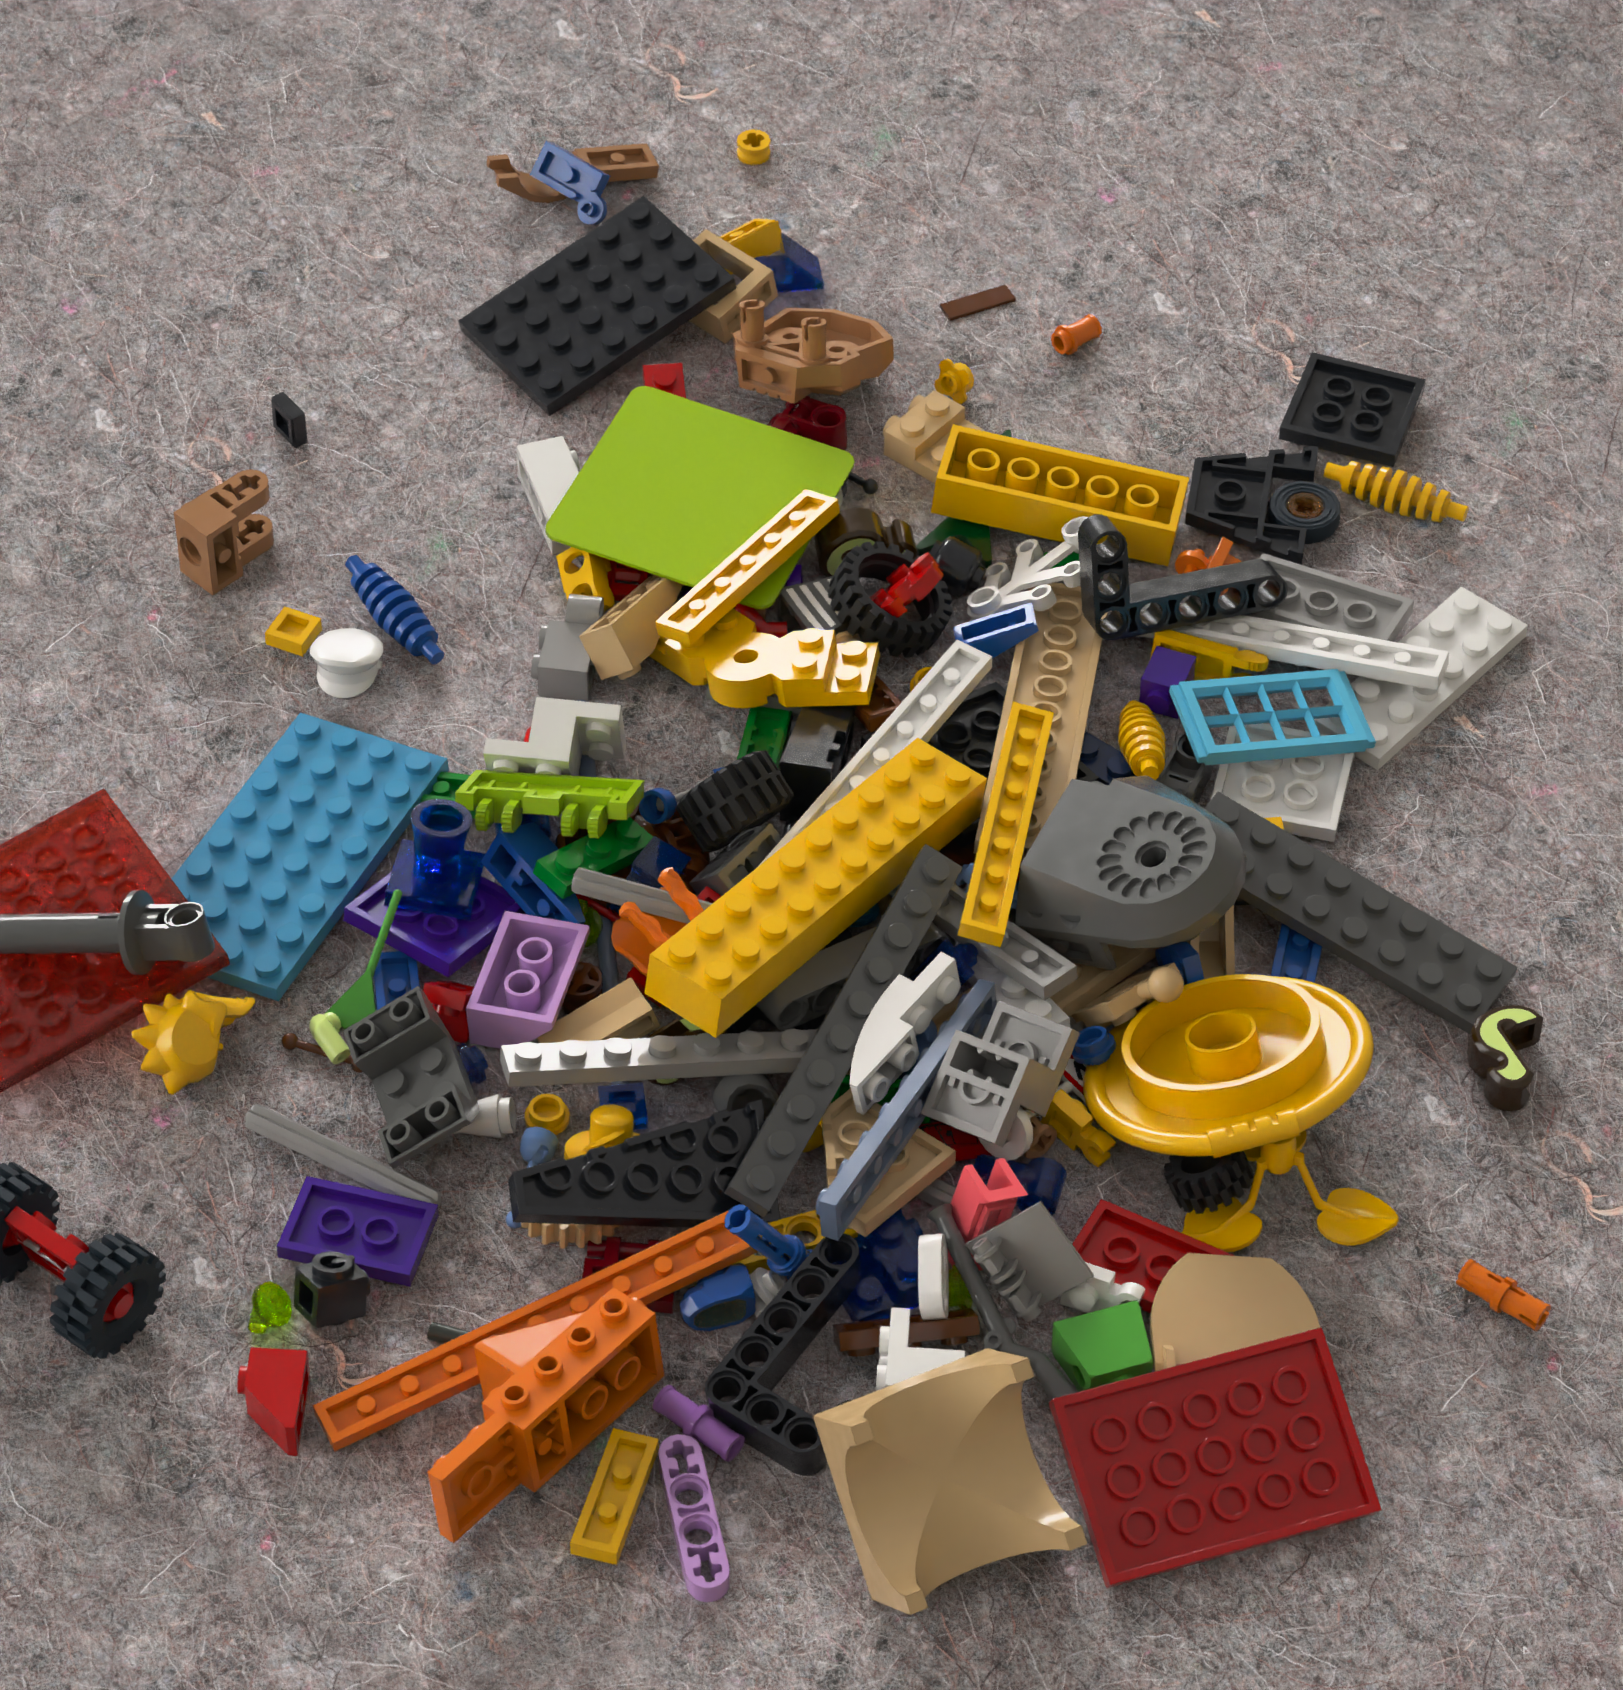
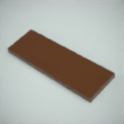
M1005 284L942 303L940 308L949 321L1015 302L1016 298Z

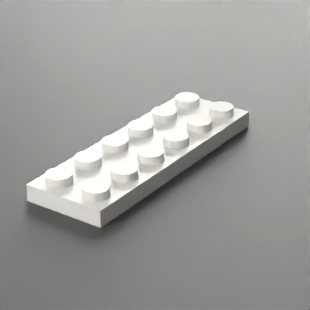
M1460 587L1398 642L1449 652V665L1438 690L1418 688L1390 681H1379L1359 676L1351 683V687L1376 741L1374 748H1368L1365 752H1355L1354 756L1379 770L1526 637L1528 625L1467 589ZM1333 701L1328 703L1326 706H1334ZM1340 717L1314 719L1320 734H1347Z

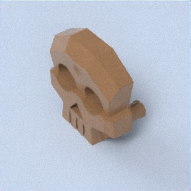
M750 299L739 303L741 330L733 333V345L740 388L750 391L756 390L757 393L768 394V396L777 399L781 397V400L795 404L811 393L843 395L855 390L860 386L861 380L879 377L894 360L893 337L877 321L835 309L785 308L764 322L765 303L763 301L758 302V300Z

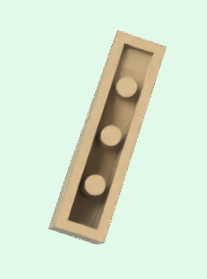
M652 574L579 636L601 680L618 675L620 680L635 675L642 669L640 663L653 653L660 637L655 621L674 606L683 584Z

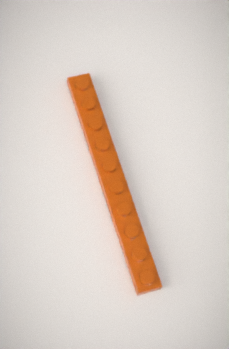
M726 1211L313 1405L314 1414L334 1452L480 1384L474 1346L481 1340L587 1311L613 1287L629 1297L633 1296L640 1299L647 1305L758 1251L726 1229L724 1222L728 1213Z

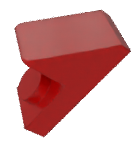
M452 980L424 983V993L430 1003H432L453 1040L467 1043L469 1041L466 1006L474 986Z

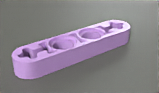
M676 1434L666 1438L659 1447L660 1476L686 1588L695 1599L702 1602H713L721 1599L729 1589V1563L701 1447L693 1437L685 1434ZM682 1454L683 1458L687 1460V1473L679 1475L678 1462L674 1455ZM693 1490L701 1494L702 1499L697 1504L684 1505L677 1501L676 1497L682 1491ZM702 1529L710 1533L712 1537L705 1544L695 1545L688 1542L685 1536L692 1530ZM708 1560L710 1574L714 1578L712 1582H705V1578L701 1576V1562Z

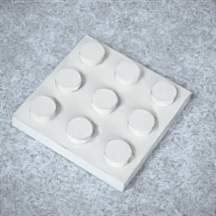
M1270 724L1244 725L1251 742L1277 740ZM1230 726L1225 744L1242 743L1236 727ZM1281 727L1286 739L1312 737L1309 731ZM1355 753L1220 764L1211 799L1217 792H1220L1263 818L1281 817L1284 830L1292 835L1334 842Z

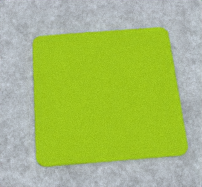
M640 386L633 389L548 520L545 532L551 540L694 588L805 489L836 498L854 467V458L847 451L653 387ZM811 539L739 603L755 609H765L772 606Z

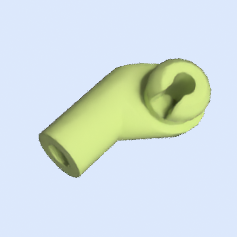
M327 1012L324 1015H315L309 1024L313 1038L333 1064L343 1062L351 1053L348 1045L339 1035L341 1028L339 1017L332 1012Z

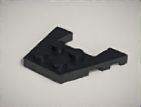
M1303 447V453L1286 455L1284 449L1269 450V456L1247 458L1246 453L1195 458L1185 524L1219 537H1225L1230 541L1271 556L1302 565L1307 528L1267 524L1265 519L1271 479L1279 478L1314 482L1318 447Z

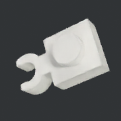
M1086 1263L1094 1276L1063 1293L1060 1301L1061 1305L1090 1313L1128 1303L1129 1301L1137 1300L1140 1303L1145 1293V1288L1132 1282L1122 1285L1114 1283L1116 1272Z

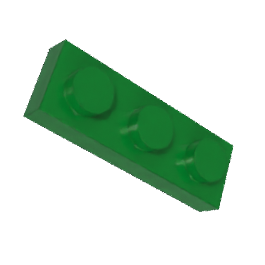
M631 817L627 820H616L607 825L606 831L600 838H589L586 835L538 859L533 874L564 899L574 894L572 891V879L577 868H585L612 875L653 854L658 840Z

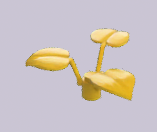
M1304 1130L1300 1133L1301 1136L1244 1150L1248 1161H1256V1171L1247 1201L1242 1205L1239 1200L1232 1197L1233 1203L1226 1207L1224 1203L1218 1205V1210L1210 1212L1207 1207L1203 1214H1196L1193 1209L1190 1213L1187 1212L1182 1233L1225 1252H1234L1248 1247L1259 1237L1262 1231V1220L1250 1211L1255 1206L1265 1170L1272 1174L1280 1175L1289 1172L1293 1165L1297 1166L1315 1207L1322 1211L1317 1217L1319 1232L1334 1243L1352 1246L1372 1241L1393 1229L1399 1222V1216L1393 1208L1381 1199L1355 1188L1335 1189L1328 1195L1327 1202L1322 1200L1305 1165L1304 1153L1299 1152L1307 1139V1132Z

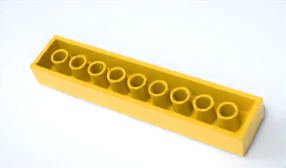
M916 738L653 951L649 956L645 994L717 1038L903 881L917 854L925 844L940 851L977 820L981 813L987 778L923 740Z

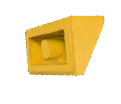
M755 218L720 236V238L757 261L785 247L779 223L771 219ZM725 269L730 275L733 274L732 272Z

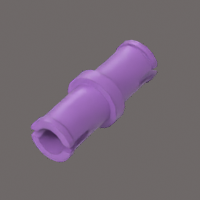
M671 1385L665 1386L656 1396L653 1402L654 1411L664 1415L683 1429V1434L693 1437L696 1441H700L720 1455L723 1460L729 1462L741 1451L745 1437L715 1418L713 1410L707 1405L698 1406Z

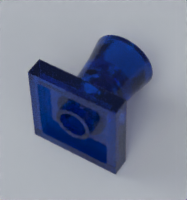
M426 800L415 806L411 812L414 841L406 839L401 841L385 891L384 906H389L394 891L399 889L402 891V896L398 908L471 920L486 867L481 863L486 853L464 850L472 825V815L465 806L452 800Z

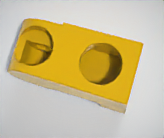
M573 547L556 556L567 601L569 594L603 597L604 612L614 606V596L607 578V572L611 571L609 559ZM584 556V563L581 568L572 563L575 558Z

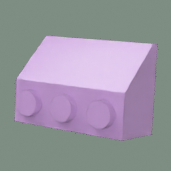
M505 911L466 1006L470 1043L501 1049V1045L530 1042L552 1030L590 934V925Z

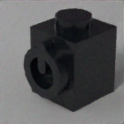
M332 1251L322 1252L315 1255L311 1263L296 1266L294 1307L316 1329L329 1325H341L348 1320L366 1316L367 1296L370 1294V1281L366 1272L355 1264V1257L353 1255Z

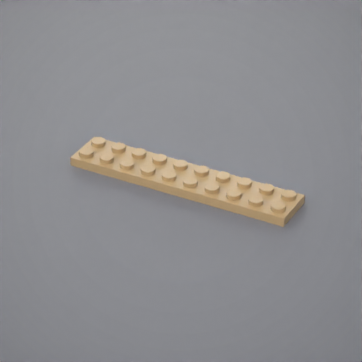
M1054 582L1047 584L1051 586L1057 598L1056 603L1047 610H1035L1039 631L1016 644L975 838V854L978 849L1013 701L1054 713L1021 861H1023L1070 781L1077 779L1103 638L1097 634L1083 616L1081 586L1069 588L1063 583ZM1108 612L1105 613V614L1102 616L1101 619L1106 618Z

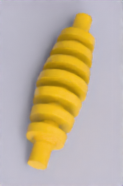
M1350 461L1348 466L1346 465L1345 467L1328 462L1325 467L1323 477L1340 482L1342 492L1350 495L1356 487L1355 497L1361 501H1365L1371 492L1370 505L1376 508L1380 507L1385 498V512L1393 514L1401 502L1399 511L1401 516L1410 517L1416 507L1415 517L1422 520L1427 518L1430 511L1432 512L1431 521L1441 523L1447 517L1464 522L1467 517L1469 506L1453 502L1450 499L1451 492L1441 489L1438 496H1435L1436 485L1427 482L1421 491L1422 479L1413 475L1407 483L1408 473L1406 471L1398 469L1392 478V468L1381 467L1376 476V465L1366 464L1362 472H1360L1361 463L1356 461Z
M1137 700L1129 701L1119 716L1118 743L1120 750L1136 776L1147 775L1156 780L1165 767L1166 739L1164 731L1146 704Z

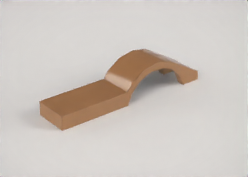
M647 143L578 148L572 153L610 175L608 182L657 178L659 165ZM507 154L487 156L486 164L488 168L494 170L497 176L496 183L498 187L531 202L551 203L567 198L530 174L518 171L511 165Z

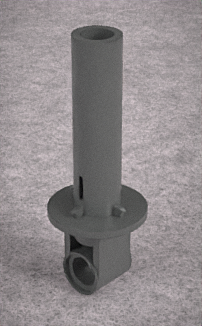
M133 890L128 893L123 901L120 913L0 914V954L120 953L126 969L133 975L147 974L152 969L155 961L180 960L183 962H194L210 955L215 947L201 904L196 902L155 904L150 894L144 890Z

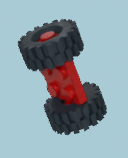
M4 1162L0 1163V1286L2 1281L9 1283L15 1280V1272H24L28 1268L27 1263L31 1260L64 1282L63 1285H57L54 1294L58 1296V1300L51 1302L50 1311L54 1313L50 1317V1324L54 1326L53 1330L93 1358L97 1356L100 1359L107 1358L108 1353L112 1355L120 1352L122 1343L128 1345L134 1339L133 1334L137 1330L142 1332L147 1325L144 1320L148 1314L153 1315L158 1306L154 1302L156 1299L162 1298L164 1288L159 1285L166 1281V1273L162 1271L165 1268L164 1263L159 1260L160 1258L121 1233H115L114 1236L110 1233L103 1235L101 1243L95 1240L89 1244V1247L72 1234L64 1238L55 1232L57 1230L58 1218L53 1214L60 1210V1202L56 1200L59 1197L57 1191L14 1162H9L8 1165Z

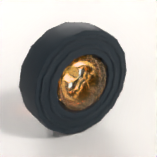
M1296 481L1276 489L1269 501L1268 520L1270 524L1307 528L1305 544H1312L1324 541L1334 534L1340 523L1341 506L1335 493L1326 486L1315 482Z

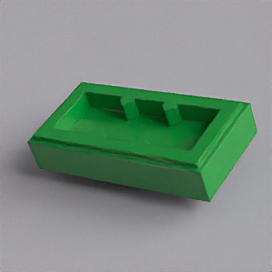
M760 706L750 708L737 759L755 751L766 750L780 771V761L792 724V711Z

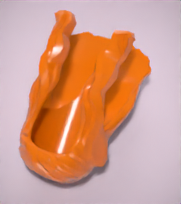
M673 867L662 870L658 881L664 887L659 889L668 891L672 900L681 907L689 920L692 921L704 911L696 895L686 888L683 880L674 871ZM628 901L619 910L620 920H616L613 923L611 941L618 953L626 957L643 975L647 976L650 954L687 925V923L643 912L636 903Z

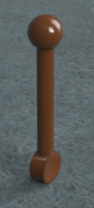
M286 1033L282 1037L281 1043L287 1050L299 1048L327 1057L319 1045L299 1040L294 1033ZM351 1055L343 1061L350 1064L353 1071L362 1073L354 1064Z

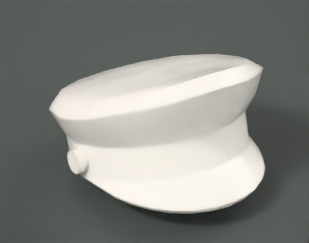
M355 628L336 629L319 636L310 647V654L314 662L317 663L316 677L319 686L328 695L340 699L352 698L365 692L374 682L379 669L382 668V661L379 659L383 654V643L372 633Z

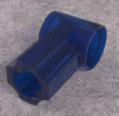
M980 1154L976 1158L974 1168L985 1185H987L996 1159L1000 1158ZM1046 1157L1034 1158L1028 1164L1012 1160L1006 1161L1028 1194L1018 1197L1016 1203L1019 1209L1024 1211L1041 1201L1050 1215L1053 1216L1067 1177V1172L1063 1165L1056 1160Z

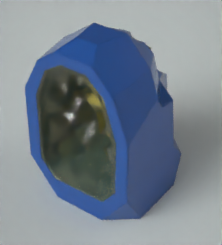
M743 1263L729 1265L698 1280L696 1285L687 1289L679 1303L683 1320L689 1327L697 1331H713L737 1325L756 1312L753 1284Z

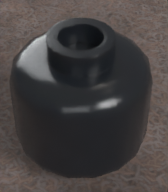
M950 536L943 542L937 540L929 553L943 570V577L940 581H944L947 585V593L960 597L964 595L968 588L976 591L987 570L980 566L982 552L978 548Z

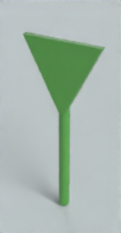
M399 889L395 890L392 895L366 972L325 1012L336 1014L341 1021V1028L347 1029L376 1011L373 976L402 896V891Z

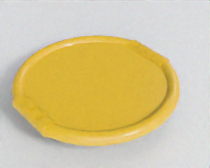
M1258 974L1217 976L1184 985L1182 994L1175 1001L1163 1003L1154 1000L1150 1004L1138 1009V1014L1135 1017L1111 1029L1108 1033L1113 1035L1116 1049L1103 1064L1086 1066L1083 1077V1093L1086 1105L1096 1122L1105 1131L1124 1143L1165 1155L1213 1156V1158H1218L1301 1136L1300 1133L1314 1126L1339 1109L1355 1093L1368 1073L1374 1052L1373 1035L1364 1014L1354 1003L1342 994L1318 983L1290 977Z

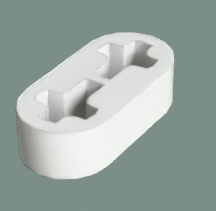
M943 1233L920 1235L918 1240V1296L923 1321L948 1318V1250Z

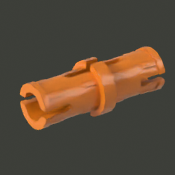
M1469 1259L1464 1264L1457 1276L1456 1285L1488 1302L1490 1309L1497 1313L1503 1311L1534 1331H1538L1549 1316L1550 1304L1525 1292V1290L1517 1286V1281L1511 1277L1504 1279L1473 1259Z

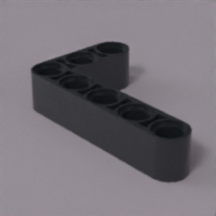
M1095 514L1086 518L1079 527L1078 547L1082 612L1097 634L1105 640H1118L1270 610L1283 603L1287 596V583L1269 562L1263 559H1254L1129 584L1126 538L1112 521L1102 514ZM1108 535L1107 539L1104 542L1097 545L1098 541L1103 536ZM1110 573L1108 578H1106L1104 581L1099 582L1101 577H1103L1105 574ZM1268 580L1263 587L1259 588L1264 581ZM1229 588L1224 595L1219 596L1223 590ZM1190 595L1187 601L1181 603L1185 597ZM1151 603L1146 610L1141 611L1146 604ZM1112 611L1108 617L1101 619L1105 613Z
M845 1233L842 1234L838 1241L824 1237L710 1374L705 1383L707 1406L713 1410L715 1418L736 1433L744 1436V1443L791 1472L801 1476L814 1475L821 1471L827 1463L814 1418L809 1413L775 1394L772 1390L849 1297L862 1278L859 1246L851 1235ZM836 1261H847L841 1265L832 1264ZM810 1294L819 1295L818 1297L813 1299L805 1298V1296ZM781 1328L792 1329L785 1333L777 1332V1330ZM753 1362H763V1363H764L763 1365L758 1366V1367H750V1366H748L749 1364H751V1363H753ZM726 1396L736 1397L729 1402L720 1401V1399ZM765 1419L775 1420L768 1425L757 1424ZM804 1442H810L813 1444L811 1447H808L806 1449H800L796 1447L797 1445Z

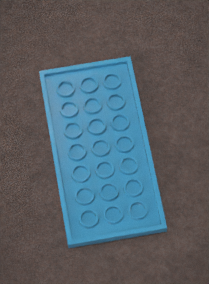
M300 712L154 900L155 904H181L185 902L201 904L215 944L214 950L207 957L194 962H183L180 960L159 962L279 1002L344 913V907L355 899L421 809L420 799L424 794L429 795L432 792L433 785L438 782L437 777L441 772L449 771L447 758Z

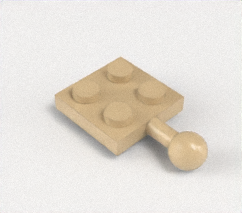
M1174 962L1133 974L1073 1013L1071 1017L1076 1022L1083 1021L1087 1027L1102 1026L1106 1028L1111 1024L1114 1026L1121 1025L1138 1014L1135 1008L1145 1003L1150 1004L1154 1000L1169 1003L1179 998L1184 988L1183 977Z

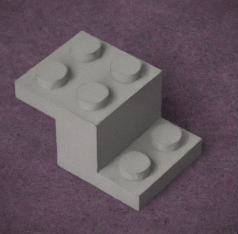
M998 1000L982 1039L956 1029L921 1114L1003 1147L1020 1106L1043 1117L1046 1116L1080 1033L1072 1028Z

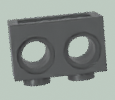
M771 822L742 831L689 884L697 895L706 886L719 895H724L759 866L780 842L781 836Z

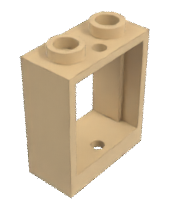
M705 229L693 241L719 265L743 280L736 286L735 290L727 294L716 305H711L689 321L726 344L733 338L734 332L741 330L739 303L755 299L758 302L763 301L766 308L778 297L773 270Z

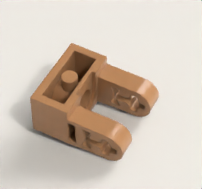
M252 469L241 471L174 511L180 571L212 596L244 576L243 566L273 546L274 535L271 520L261 514H252L266 505L270 498L268 478L263 472Z

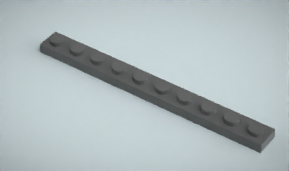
M927 844L921 848L724 1192L725 1194L762 1217L769 1212L851 1067L855 1046L869 1014L899 974L902 975L962 870V866Z

